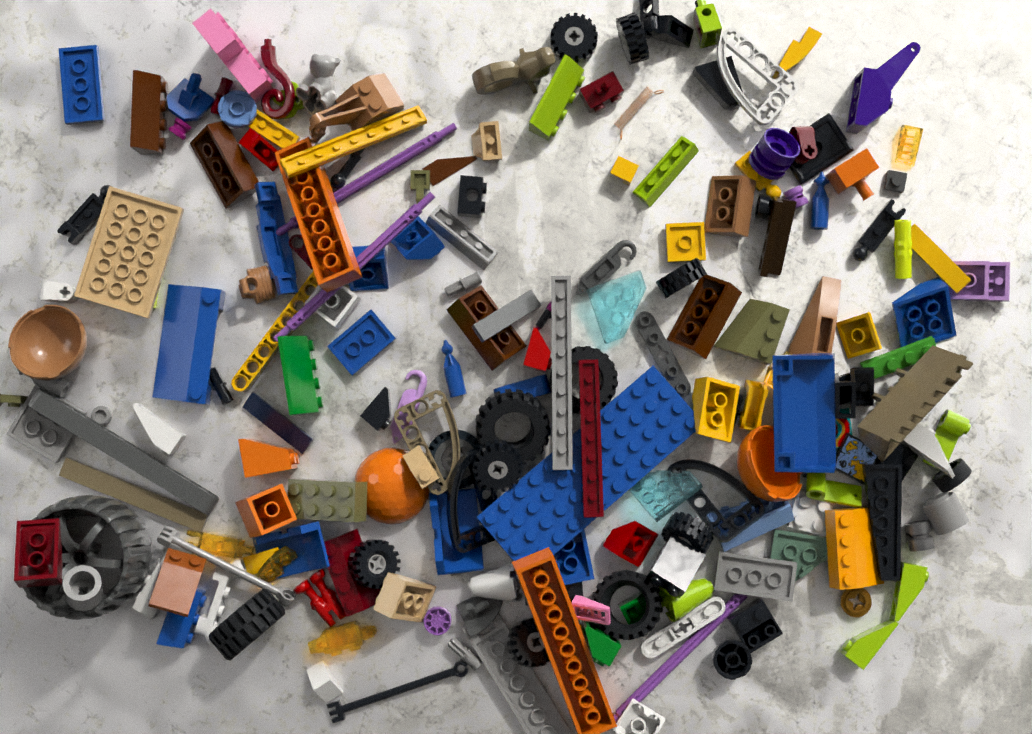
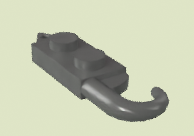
M622 240L605 253L578 278L580 281L576 294L593 293L621 266L618 252L624 247L631 248L632 255L630 260H633L637 253L635 244L629 240Z

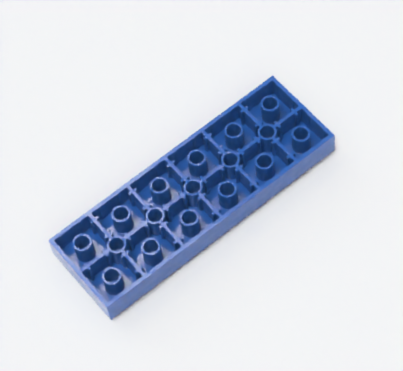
M654 365L600 410L604 511L696 432L694 411ZM581 428L572 434L573 470L553 471V452H551L522 477L517 485L514 484L512 489H508L476 517L512 561L548 547L553 555H555L597 518H583Z

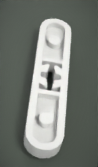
M718 596L710 597L680 620L671 622L646 638L641 644L642 654L647 658H654L721 616L725 611V603L722 598ZM689 621H692V623L686 627V632L680 630L674 633V631L678 630V628L680 627L679 623L682 622L683 624L689 623Z

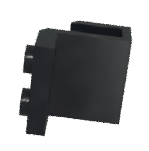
M874 367L851 368L850 373L840 376L839 372L835 373L836 419L856 418V406H874V399L872 398L874 394ZM850 402L851 413H840V405Z

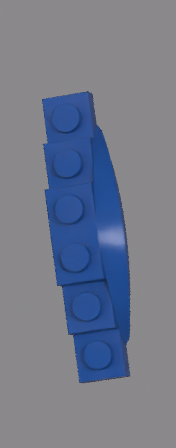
M257 182L255 189L258 204L255 206L259 224L256 228L263 262L268 264L271 279L275 280L278 296L298 293L297 275L292 251L289 246L288 232L281 236L276 234L277 229L286 224L276 183Z

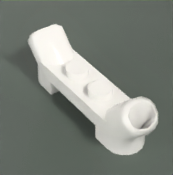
M236 559L230 562V564L247 571L242 560ZM216 566L212 577L213 580L219 581L209 613L208 615L203 614L199 616L195 628V634L204 636L209 646H213L209 640V634L219 626L217 621L224 613V600L228 599L231 592L230 582L238 578V576L219 566Z

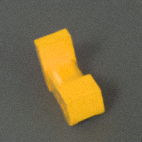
M746 379L744 387L747 394L737 425L742 429L754 430L761 426L762 413L769 390L764 382Z

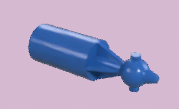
M820 172L819 177L814 179V183H816L818 188L812 198L810 229L813 230L828 229L829 198L824 186L829 184V180H827L823 172Z
M444 340L442 352L446 357L443 370L450 398L465 395L467 392L460 364L451 354L453 347L447 340Z

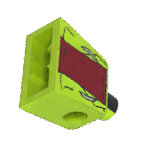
M696 0L693 23L700 49L718 45L722 26L715 6L712 3L707 4L706 0Z

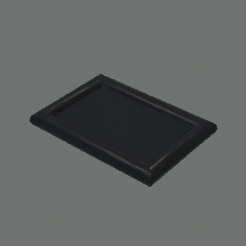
M830 113L809 125L815 131L816 157L808 160L805 164H798L794 161L789 167L800 185L854 151Z

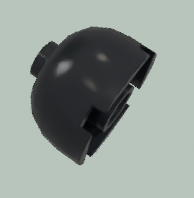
M734 639L724 640L714 649L712 656L713 665L722 677L735 680L745 676L751 669V653L748 647L741 641Z

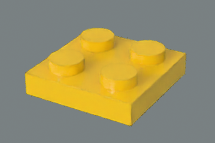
M704 222L665 224L667 263L689 262L695 258H698L699 261L706 260Z

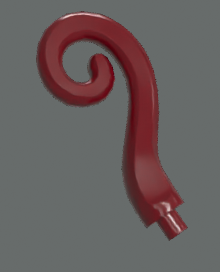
M264 39V45L260 47L262 62L267 70L282 84L285 92V101L280 109H272L270 106L271 99L275 97L277 102L282 103L284 97L280 90L270 89L263 95L261 106L263 112L268 117L280 120L285 118L294 107L295 89L288 75L277 63L276 47L272 45V39Z

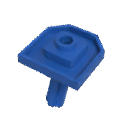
M192 73L189 80L184 78L167 95L168 111L184 122L198 121L213 105L215 100L199 88L202 81L200 74Z

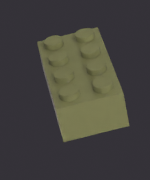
M288 479V499L297 519L341 522L366 521L367 482Z

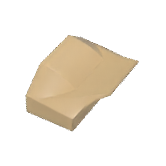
M499 121L481 122L477 131L471 135L473 156H477L483 161L502 160Z

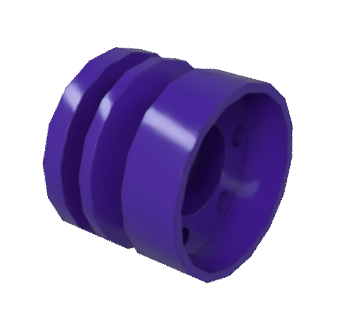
M780 128L767 129L750 153L749 163L764 178L778 180L783 177L800 153V145L785 130Z

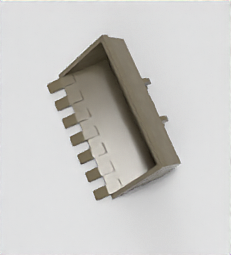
M932 345L908 372L899 368L895 370V374L900 377L898 379L899 382L894 387L890 386L887 389L889 393L886 396L877 393L872 395V398L877 401L875 403L876 406L861 421L857 428L859 439L882 463L962 377V369L969 370L973 362L966 360V356Z

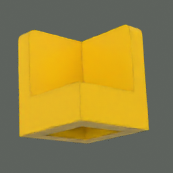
M618 156L610 173L622 179L624 184L630 186L639 165Z

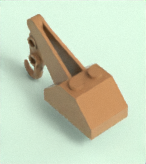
M385 73L370 75L351 85L335 100L336 105L312 115L309 118L311 125L309 127V134L312 137L311 140L316 143L326 134V126L348 124L350 129L354 131L392 116L404 109V104Z

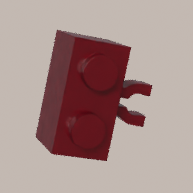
M613 71L579 89V95L589 113L593 111L597 113L605 108L604 105L609 102L612 104L622 99L621 96L624 93Z

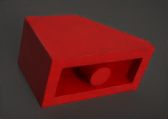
M250 128L238 143L270 170L274 171L278 167L275 152L278 150Z

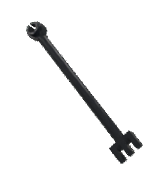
M458 661L450 669L345 705H341L340 700L326 704L327 708H336L329 711L330 716L338 714V717L331 719L332 723L345 720L344 713L451 676L464 677L469 670V667H466L468 664L464 661ZM463 665L465 670L459 671L458 666Z

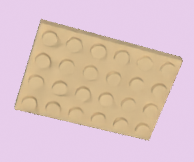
M109 186L74 296L150 319L184 209Z

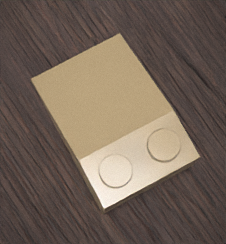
M388 572L383 580V586L376 598L373 610L391 619L423 622L436 586Z

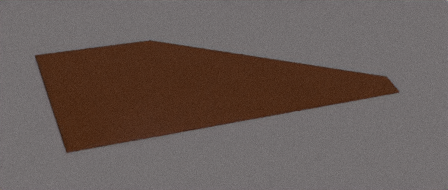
M476 156L437 159L422 169L430 170V182L434 186L474 162L477 158Z

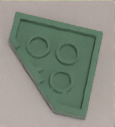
M774 529L769 558L797 562L795 581H797L828 559L826 537Z

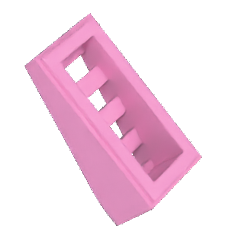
M575 595L571 603L578 620L610 625L609 606L583 596ZM601 612H605V617L601 615Z

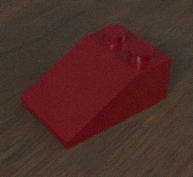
M60 519L17 521L14 582L19 588L62 585L63 563Z

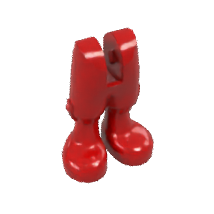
M320 569L312 574L309 579L319 589L322 597L317 595L308 579L301 582L293 591L297 595H307L311 600L312 610H315L332 627L336 624V621L329 611L333 610L340 620L345 618L346 615L336 597V592L331 588H327L324 582L325 571Z

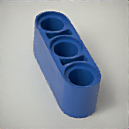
M547 374L493 389L494 393L500 391V394L505 393V389H511L512 392L520 389L525 394L526 392L531 393L534 398L552 393Z

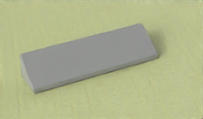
M441 205L428 216L426 224L481 269L485 270L498 254V251Z

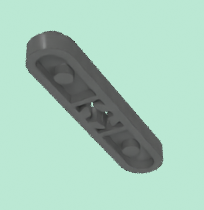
M646 311L640 312L635 318V325L663 377L682 398L686 397L691 391L687 377L653 315ZM658 345L660 346L663 352H668V354L666 355L667 361L669 362L668 364L665 362L663 358H658V355L660 354L659 349L657 347Z

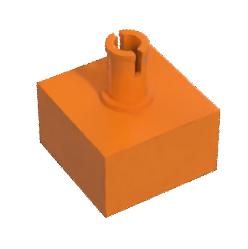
M866 148L834 168L826 177L837 194L851 186H855L864 201L874 195L866 183L865 177L880 167Z

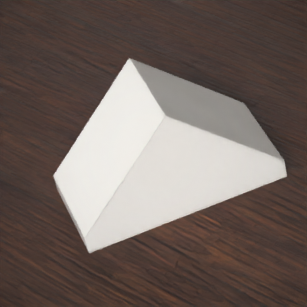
M324 660L306 670L313 690L326 703L343 693Z

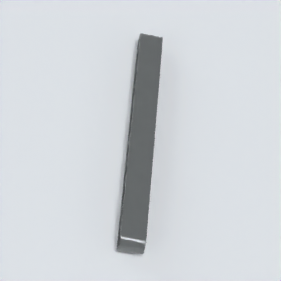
M38 388L28 403V406L202 513L210 515L220 498L214 493L49 392Z

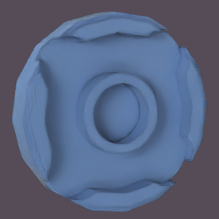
M233 90L220 99L218 113L221 120L227 126L244 128L254 121L257 115V106L249 93L242 90Z

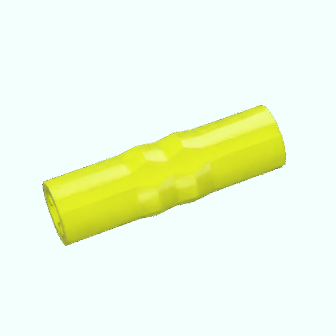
M895 220V278H912L911 220Z

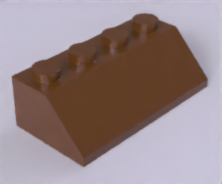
M133 70L130 147L140 155H163V150L166 149L164 131L167 130L165 112L168 110V105L165 100V93H168V82L161 75Z
M223 121L207 124L190 142V145L225 209L252 196L256 192L255 184L259 180L233 136L231 129Z
M707 274L701 277L667 340L696 356L707 359L742 292L730 282Z
M482 285L458 298L446 310L493 371L527 345L512 325L483 343L480 341L471 326L499 309Z

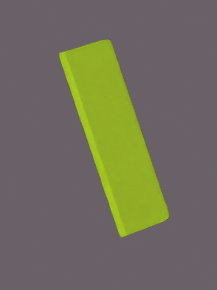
M681 136L636 187L633 194L647 206L651 207L699 152L696 144Z

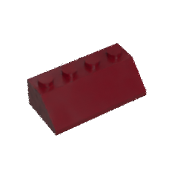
M358 529L324 541L330 564L328 570L346 617L374 606L376 598L381 591V588L371 589L359 586L357 584L358 581L352 579L354 574L349 573L352 565H348V561L353 559L349 556L351 553L356 552L354 547L360 546L359 543L362 542Z

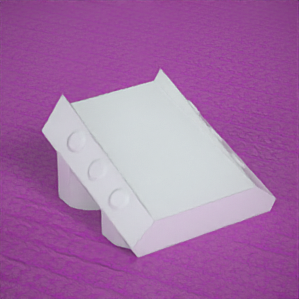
M632 699L617 720V727L612 728L611 731L616 734H657L666 718Z

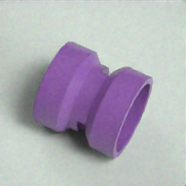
M801 185L783 193L788 200L796 201L795 209L809 203L807 197L803 195Z

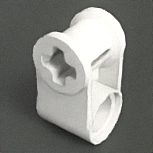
M42 280L39 300L74 303L79 297L74 296L75 286Z

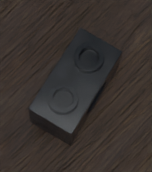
M460 175L458 216L481 218V213H485L486 202L482 201V196L487 192V183H484L483 177ZM476 193L478 198L475 201H469L467 199L468 194Z

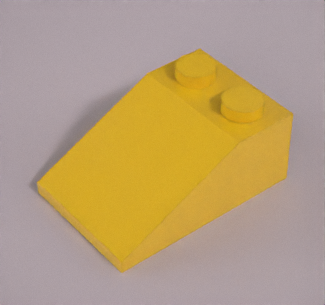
M711 377L695 379L692 402L696 434L731 443L740 386Z

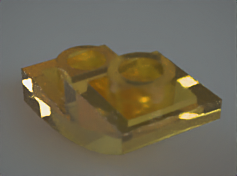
M287 546L282 547L263 564L257 573V577L268 583L275 581L284 574L282 567L289 565L298 558L296 551Z

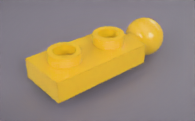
M748 151L735 162V166L744 176L756 180L755 188L759 192L765 188L766 195H770L772 199L773 197L781 196V189L776 185H771V182L774 180L764 178L751 167L749 163L751 151Z

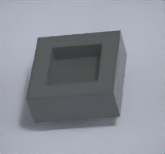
M888 170L884 190L903 193L908 173Z

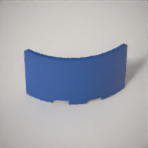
M474 488L458 491L457 511L460 533L480 526L476 518L479 514ZM448 491L439 495L429 493L432 528L434 529L435 537L434 549L437 575L483 570L482 546L465 553L458 552L452 546L447 521ZM480 531L477 532L475 535L476 541L481 540ZM461 539L459 546L463 547V543L467 541Z
M319 521L287 528V533L283 534L281 531H275L262 536L252 537L256 553L276 547L279 548L278 553L273 558V567L261 572L262 580L266 582L302 572L330 567Z

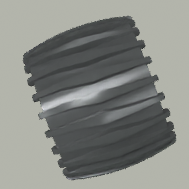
M81 495L70 497L46 507L32 520L60 519L61 543L68 551L62 553V563H68L62 569V583L67 572L80 565L123 568V572H121L119 582L111 590L104 593L99 604L91 610L78 611L70 607L66 602L62 585L23 587L27 594L26 597L37 604L36 607L40 610L50 612V615L56 617H65L71 620L92 619L117 610L121 605L126 604L132 599L134 594L140 590L144 584V578L150 571L149 565L153 553L151 552L150 545L152 541L146 531L147 527L140 521L139 516L134 511L127 509L126 505L103 496ZM80 515H92L102 518L93 526L81 544L75 543L70 537L66 527L67 520ZM109 526H112L121 541V548H123L124 554L122 559L101 558V544H93L98 535ZM86 589L85 591L82 590L83 594H87L88 589Z

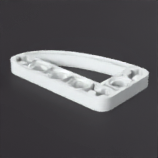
M728 28L723 32L717 46V62L721 76L728 90L742 109L759 125H767L797 92L798 82L737 29ZM734 34V40L728 41V35ZM739 39H740L741 42L739 43V45L737 46V48L734 47V46L736 45V42L738 43V41H739ZM743 45L749 46L750 53L747 55L742 54L740 47ZM726 47L775 88V91L759 109L746 98L732 77L726 60ZM755 59H764L765 65L763 67L756 66ZM776 70L780 76L778 79L773 80L770 78L769 72ZM783 77L786 78L781 85L778 84ZM792 84V90L786 91V85ZM779 97L782 103L778 107L774 106L771 99ZM768 108L771 109L767 115L768 120L766 118L762 120L760 112L763 114Z

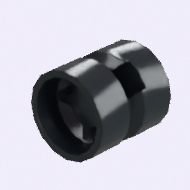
M759 194L755 209L756 219L766 220L769 218L773 202L770 195Z

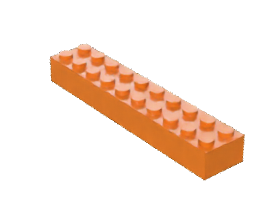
M548 547L513 561L512 565L577 734H600L617 727L553 553Z

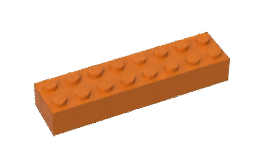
M307 137L275 152V156L318 285L328 293L361 278L362 274L324 165L291 178L287 177L280 165V159L316 146Z

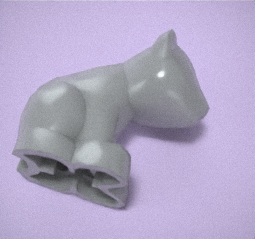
M313 54L311 57L309 69L316 80L309 87L302 84L296 89L297 96L303 101L304 108L311 115L324 111L336 104L337 96L333 74L341 61L339 58Z

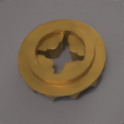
M864 588L846 589L842 596H840L842 609L851 617H862L871 608V596ZM856 596H858V600L862 602L863 605L856 604L855 607H853V603L849 599H855Z

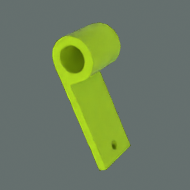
M949 409L945 410L935 430V437L939 441L948 461L958 438L963 434L966 435L971 428L969 419ZM923 459L922 462H924V463H926V464H928V465H930V466L936 468L935 466H933L932 464H930L928 461H926L925 459Z
M807 473L806 496L808 498L861 508L862 486L826 480L825 473Z

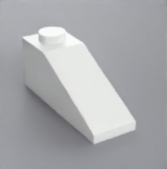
M134 403L132 407L152 443L158 447L157 451L166 456L167 454H175L187 435L143 405Z
M918 423L903 441L909 449L953 479L955 474L939 441L935 437L936 432L931 427H924Z

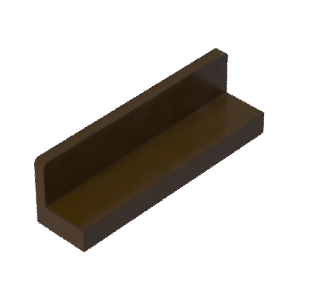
M773 197L758 267L759 276L767 277L768 274L781 275L796 208V201Z

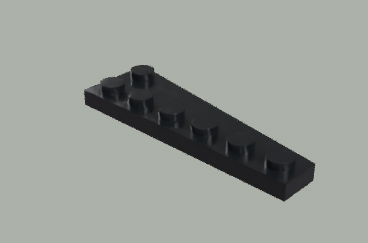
M862 464L878 577L881 581H900L902 464Z

